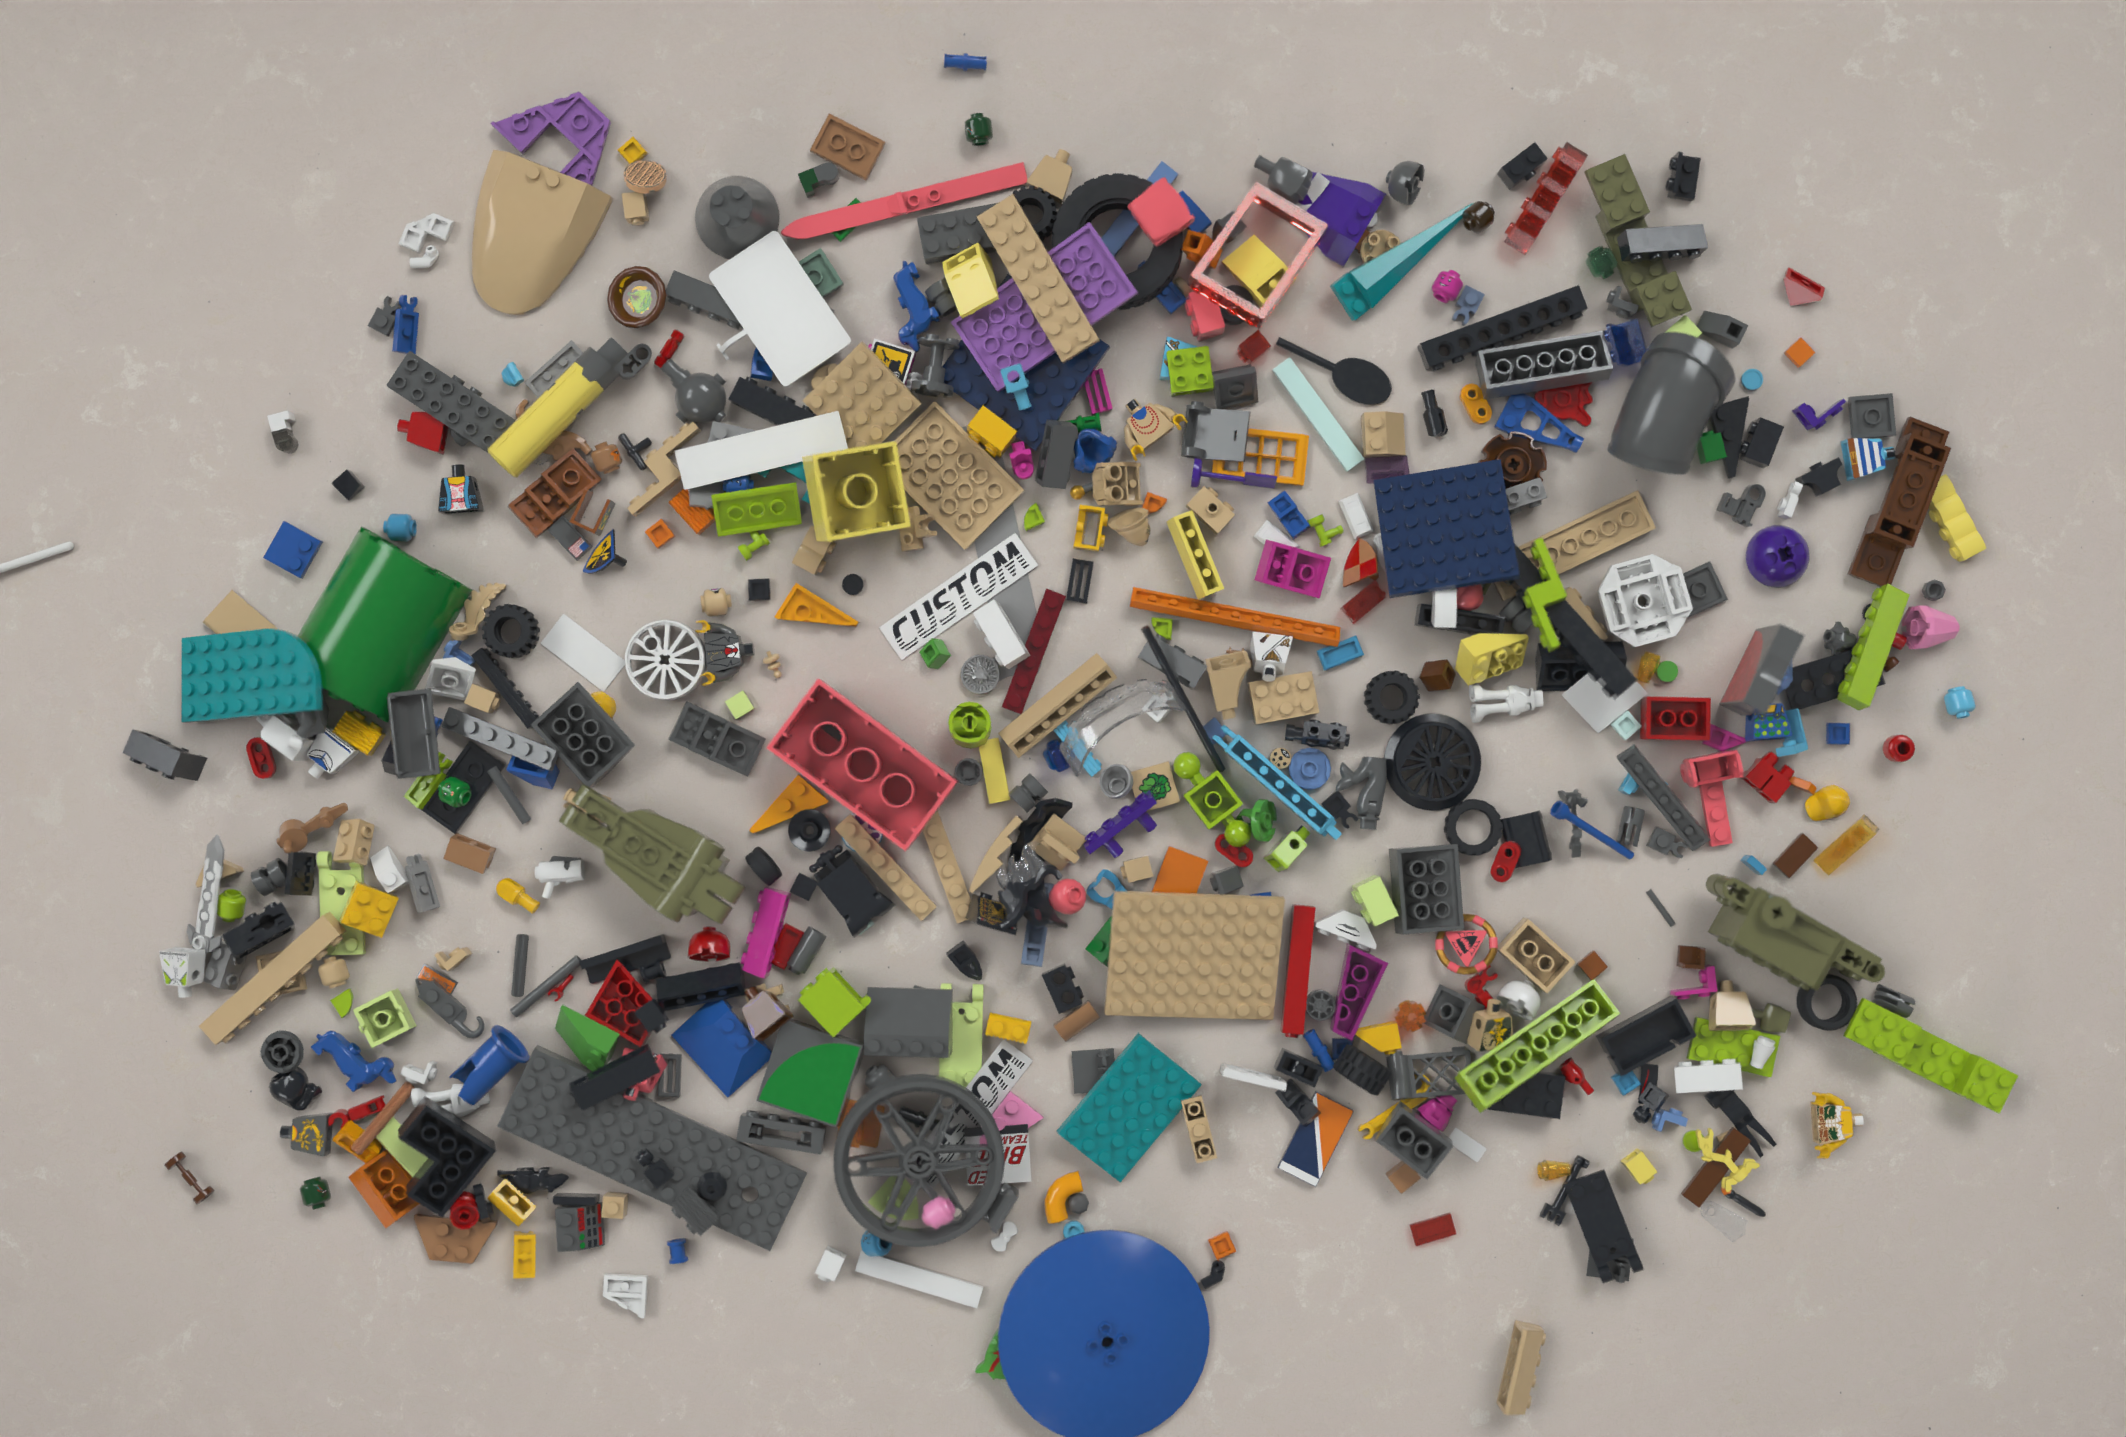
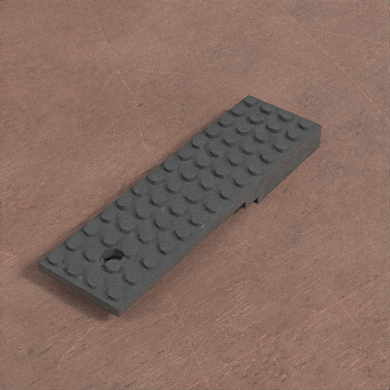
M539 1045L533 1050L497 1127L670 1206L672 1201L689 1185L692 1184L698 1190V1181L705 1173L717 1172L725 1178L727 1190L721 1199L708 1201L720 1213V1218L713 1225L766 1250H771L807 1172L653 1102V1099L638 1093L635 1101H630L623 1097L625 1090L582 1111L570 1090L569 1083L592 1071ZM647 1148L654 1156L652 1160L654 1163L662 1158L674 1173V1176L658 1189L655 1188L644 1174V1171L649 1166L643 1167L636 1159L640 1150ZM749 1186L756 1188L758 1191V1198L751 1202L746 1201L742 1197L743 1189Z

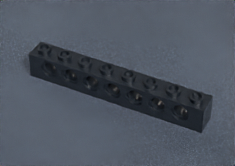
M1577 285L1420 343L1417 348L1425 369L1432 368L1433 371L1444 368V364L1452 361V364H1456L1465 360L1464 356L1469 354L1475 357L1479 350H1484L1488 347H1501L1504 345L1503 342L1510 339L1512 342L1523 339V335L1531 332V335H1535L1544 331L1543 327L1551 325V328L1563 324V320L1570 318L1571 321L1583 316L1582 313L1588 307L1580 286ZM1559 303L1566 306L1567 311L1565 313L1558 310ZM1538 311H1544L1547 314V319H1540ZM1518 318H1524L1527 321V327H1521L1518 323ZM1504 325L1508 333L1505 335L1501 334L1498 326ZM1480 332L1488 336L1487 342L1479 339L1478 334ZM1459 340L1467 341L1468 349H1462L1459 346ZM1439 347L1447 348L1448 356H1442L1439 353Z

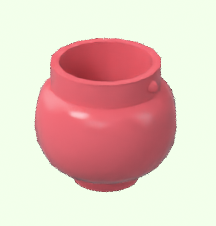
M1481 585L1456 588L1457 609L1472 611L1480 607L1484 598Z
M1074 879L1058 881L1049 893L1050 905L1054 910L1062 914L1070 915L1077 913L1086 902L1084 887Z

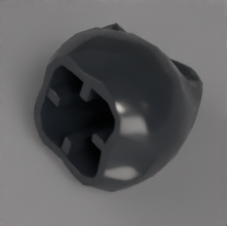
M300 1067L288 1073L276 1074L272 1077L269 1085L272 1097L298 1111L305 1110L312 1099L322 1093L320 1086L308 1083V1076Z

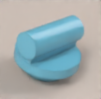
M514 362L507 364L501 373L503 381L509 386L517 387L524 381Z

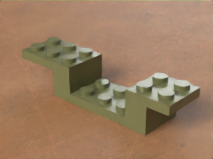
M1623 154L1587 169L1584 173L1601 210L1596 216V220L1632 303L1639 305L1636 313L1644 310L1650 326L1654 327L1691 311V305L1676 271L1668 273L1662 259L1656 262L1643 260L1638 263L1622 262L1617 237L1626 229L1648 228L1644 218L1650 213L1626 155Z

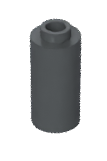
M808 926L787 962L790 966L788 969L797 975H800V973L805 974L827 936Z

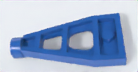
M1524 393L1510 395L1494 428L1506 434L1511 431L1525 433L1534 438V442L1569 449L1575 453L1578 452L1584 440L1583 437L1573 433L1534 398ZM1527 411L1534 412L1540 418L1541 424L1537 430L1532 431L1521 427V421ZM1546 423H1550L1559 429L1560 433L1556 439L1542 434ZM1513 435V436L1525 438V437L1520 436V435ZM1572 438L1571 444H1568V440Z

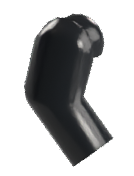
M1215 1260L1212 1263L1210 1275L1201 1279L1205 1289L1223 1280L1225 1264L1222 1261Z

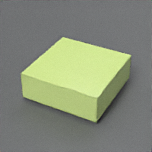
M744 691L725 701L736 720L755 709Z

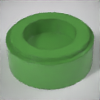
M1663 661L1657 665L1655 674L1660 681L1670 682L1677 677L1678 668L1671 661Z

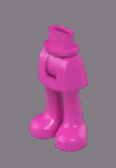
M1452 1095L1436 1096L1419 1107L1417 1111L1419 1116L1443 1132L1452 1116L1451 1112L1454 1111L1452 1108L1458 1101Z

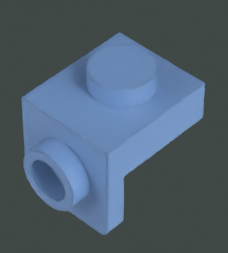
M450 640L444 648L445 654L443 658L456 657L473 667L476 662L474 658L459 649L462 641Z
M1660 1108L1652 1116V1128L1661 1132L1665 1120L1686 1127L1688 1118L1682 1116L1683 1112L1677 1109L1670 1108V1111Z

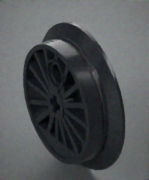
M1423 714L1404 722L1392 734L1384 754L1387 780L1393 791L1407 804L1423 810H1443L1464 800L1475 787L1481 771L1480 749L1473 734L1458 720L1442 714ZM1429 726H1438L1434 747ZM1442 728L1450 730V733L1439 749ZM1424 731L1426 735L1428 748L1420 738ZM1456 734L1461 740L1444 752L1452 737ZM1417 743H1418L1419 746L1422 748V750L1424 751V753H1423L1422 751L1418 750L1417 748H1415V745H1416ZM1462 744H1465L1467 752L1446 757ZM1413 751L1416 754L1420 755L1421 758L1409 755ZM1469 756V766L1450 761ZM1430 758H1437L1436 762L1440 766L1431 767L1432 762L1429 761ZM1406 760L1420 762L1418 764L1402 767ZM1422 767L1406 780L1403 779L1402 771ZM1451 767L1457 771L1454 779H1450L1447 776V771ZM1462 769L1468 770V773H1467L1466 778H1463V777H1462V776H1463V770H1462ZM1425 772L1416 788L1412 790L1407 784ZM1429 776L1427 794L1425 797L1418 794V792ZM1434 777L1437 782L1439 798H1431ZM1441 779L1452 790L1451 794L1445 796ZM1458 781L1463 782L1458 789L1453 784Z

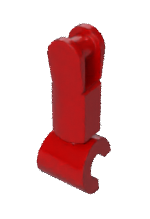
M384 1095L352 1107L348 1111L346 1109H338L329 1117L328 1126L334 1124L338 1118H341L343 1120L342 1128L350 1120L356 1122L380 1112L385 1107ZM375 1102L377 1109L373 1110L370 1104Z

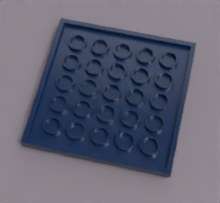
M1007 274L1000 286L1010 280L1012 276ZM962 339L958 344L959 349H954L942 366V368L946 369L944 383L953 386V392L978 410L985 406L1017 431V438L1037 451L1043 441L1046 419L1058 421L1111 347L1100 339V341L1065 363L1061 361L1057 352H1055L1024 374L1025 378L1029 380L1026 391L1032 405L1024 410L1018 409L1014 393H1007L1006 388L1000 392L996 391Z
M1501 459L1373 480L1390 598L1520 578Z

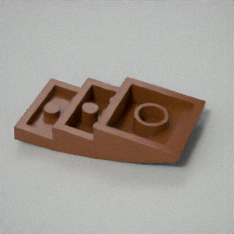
M573 448L541 473V477L524 489V493L512 501L508 508L534 537L538 538L579 502L585 489L591 491L602 479Z

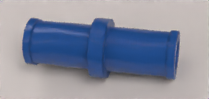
M964 53V55L945 54L944 68H963V71H967V69L986 70L987 56H968V53Z
M1315 1029L1304 1033L1303 1037L1312 1049L1313 1057L1318 1059L1324 1072L1333 1069L1334 1061L1327 1051L1328 1047L1321 1042Z

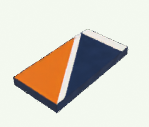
M1315 1091L1311 1101L1320 1110L1321 1114L1307 1127L1299 1122L1277 1166L1279 1169L1314 1187L1317 1186L1354 1110Z

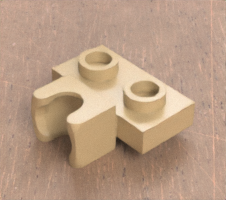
M919 506L907 507L911 527L899 529L902 551L923 549V538L937 535V531H930L928 528L929 522L935 520V516L932 514L920 515Z

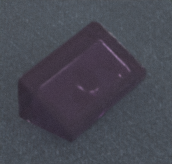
M1407 455L1365 458L1366 483L1372 484L1374 483L1373 480L1409 474Z

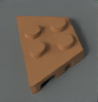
M414 1215V1220L430 1260L472 1264L498 1221H491L483 1224L478 1219L473 1227L462 1230L453 1226L450 1217Z

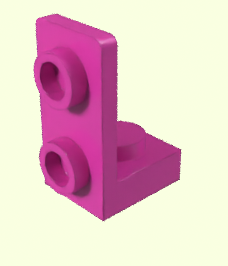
M1708 964L1705 965V970L1701 969L1698 976L1700 983H1703L1702 987L1670 990V995L1677 996V999H1688L1691 994H1698V997L1711 996V992H1718L1715 966Z

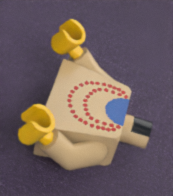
M1133 399L1125 406L1132 415L1126 420L1124 427L1125 444L1131 451L1133 459L1137 461L1136 455L1141 453L1145 457L1144 451L1174 429L1173 423L1178 430H1181L1182 428L1179 423L1182 421L1188 423L1183 414H1177L1168 407L1148 403L1142 408L1138 401Z

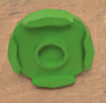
M1259 799L1253 809L1241 810L1236 820L1244 821L1242 816L1248 817L1251 823L1247 824L1250 826L1254 838L1257 841H1270L1275 833V828H1272L1273 821H1277L1274 803L1265 799Z

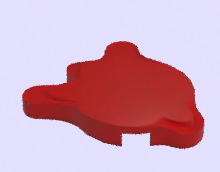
M1592 382L1541 390L1534 395V399L1558 420H1574L1583 427H1587L1592 421L1589 414L1583 408L1584 405H1589L1593 401L1588 391Z

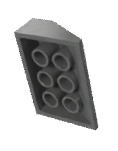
M579 682L571 687L531 724L551 748L560 751L559 757L582 783L590 788L601 781L635 746L632 740Z
M1458 844L1390 848L1393 905L1398 913V916L1394 917L1395 933L1404 935L1464 929Z
M868 987L867 996L871 997V1002L866 1006L864 1055L950 1057L952 1053L953 989Z

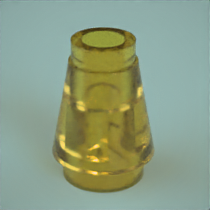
M1645 651L1640 658L1637 680L1649 684V681L1661 664V656Z
M1543 1160L1537 1165V1173L1540 1179L1549 1181L1569 1176L1571 1174V1167L1569 1163Z

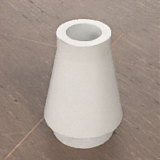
M1759 1035L1757 1040H1754L1750 1065L1763 1069L1764 1064L1775 1049V1041Z

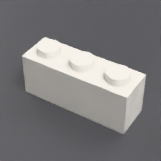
M992 600L973 612L976 618L974 623L980 631H984L986 635L984 640L990 649L994 648L997 653L995 659L1000 666L1004 665L1010 669L1031 656L999 602Z
M1722 1059V1063L1714 1064L1713 1060L1700 1061L1701 1065H1692L1691 1061L1678 1062L1679 1066L1674 1067L1677 1093L1743 1089L1741 1065L1735 1059Z

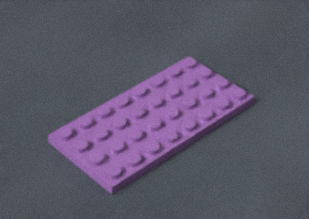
M1090 222L1048 252L1091 326L1138 294ZM1013 278L997 288L998 300L963 319L961 316H958L951 321L997 392L1006 388L1001 375V369L1021 364L1023 372L1026 374L1056 352ZM1010 371L1007 378L1013 383L1020 378V375L1017 371Z

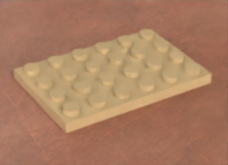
M934 401L895 440L904 490L928 514L934 515L935 521L966 550L1025 490L979 444L968 437L969 434Z

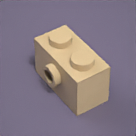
M1203 486L1186 505V508L1192 510L1194 515L1217 535L1235 516L1233 513L1234 508L1226 501L1222 503L1217 498L1219 495L1211 487L1207 489Z

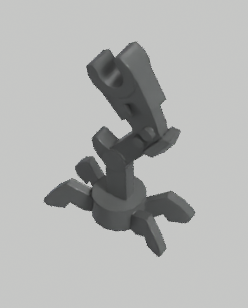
M1574 789V792L1558 791L1561 800L1568 804L1571 813L1576 816V804L1580 807H1585L1588 802L1587 798H1581V793H1578V789ZM1572 824L1573 836H1571L1569 842V849H1572L1571 857H1581L1580 838H1582V830Z

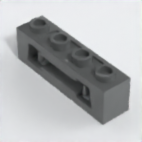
M747 1110L746 1113H742L740 1116L736 1141L821 1154L823 1152L827 1126L814 1120L805 1123L796 1117H789L786 1120L780 1119V1115L777 1114L761 1116L757 1111ZM763 1125L765 1128L797 1133L799 1131H807L801 1134L800 1142L797 1138L766 1133L764 1136H760L763 1132Z

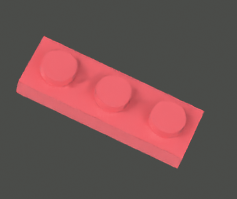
M1722 781L1699 785L1707 834L1710 837L1709 846L1733 843Z

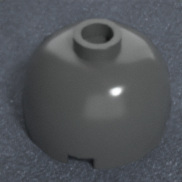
M1405 161L1396 165L1392 171L1390 170L1386 177L1390 196L1402 204H1413L1421 189L1418 187L1419 180L1423 181L1424 165Z

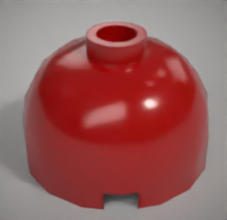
M703 927V931L695 933L689 941L688 957L691 960L709 962L708 959L716 958V961H723L730 958V941L725 934L716 931V927Z

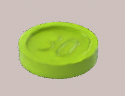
M1696 1130L1686 1132L1682 1140L1684 1147L1691 1152L1700 1151Z

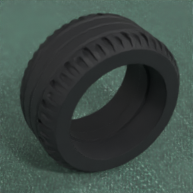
M1827 974L1821 986L1825 984L1834 985L1839 990L1842 998L1840 1010L1835 1016L1822 1020L1815 1015L1812 1009V997L1816 990L1811 988L1808 991L1802 988L1798 990L1796 1004L1800 1016L1806 1023L1815 1028L1830 1031L1840 1029L1851 1021L1857 1008V996L1852 986L1845 979Z

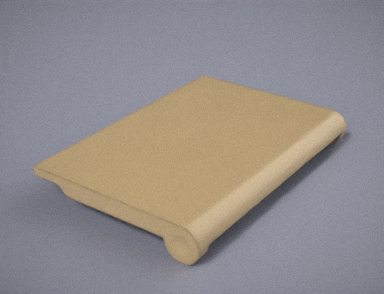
M233 590L228 593L203 621L216 634L258 629H278Z

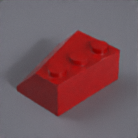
M617 959L585 1016L619 1033L621 1037L637 1046L642 1047L652 1032H647L634 1011L653 998Z

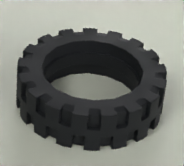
M1467 799L1459 802L1449 810V814L1445 818L1444 832H1446V839L1450 844H1458V851L1460 853L1476 856L1488 853L1499 843V838L1502 836L1503 823L1500 819L1501 816L1497 813L1495 807L1486 801ZM1472 809L1483 812L1488 817L1491 825L1490 834L1487 839L1477 845H1469L1463 842L1456 831V823L1460 815Z

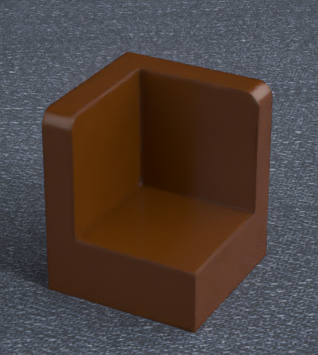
M1448 659L1424 663L1419 678L1429 692L1451 689L1456 673Z
M1678 945L1677 966L1705 970L1706 948Z

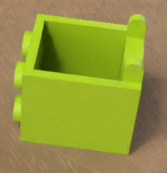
M833 967L830 970L825 968L815 977L817 982L814 985L810 982L799 993L802 996L798 999L832 1037L840 1032L871 1002L870 996L866 994L862 998Z

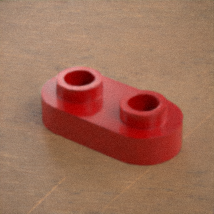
M261 737L250 739L246 745V751L253 773L261 779L271 778L276 772V764L270 744ZM259 744L262 745V750L260 752L257 751V746ZM265 764L269 767L267 772L263 770Z
M1224 833L1216 837L1215 848L1219 853L1239 867H1247L1251 864L1253 853L1247 846L1234 847L1229 844L1228 847L1223 848L1221 842L1226 840ZM1244 852L1246 854V858L1244 860H1239V853Z
M1507 841L1500 846L1491 867V876L1494 880L1505 882L1512 877L1521 856V848L1516 842ZM1506 849L1512 850V856L1506 854ZM1498 868L1504 869V875L1498 874Z

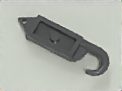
M420 978L415 979L420 993L418 997L449 1025L451 1024L467 1038H476L482 1034L485 1025L483 1019L477 1016L479 1028L475 1031L466 1027L463 1024L467 1017L466 1007L435 979L432 981Z

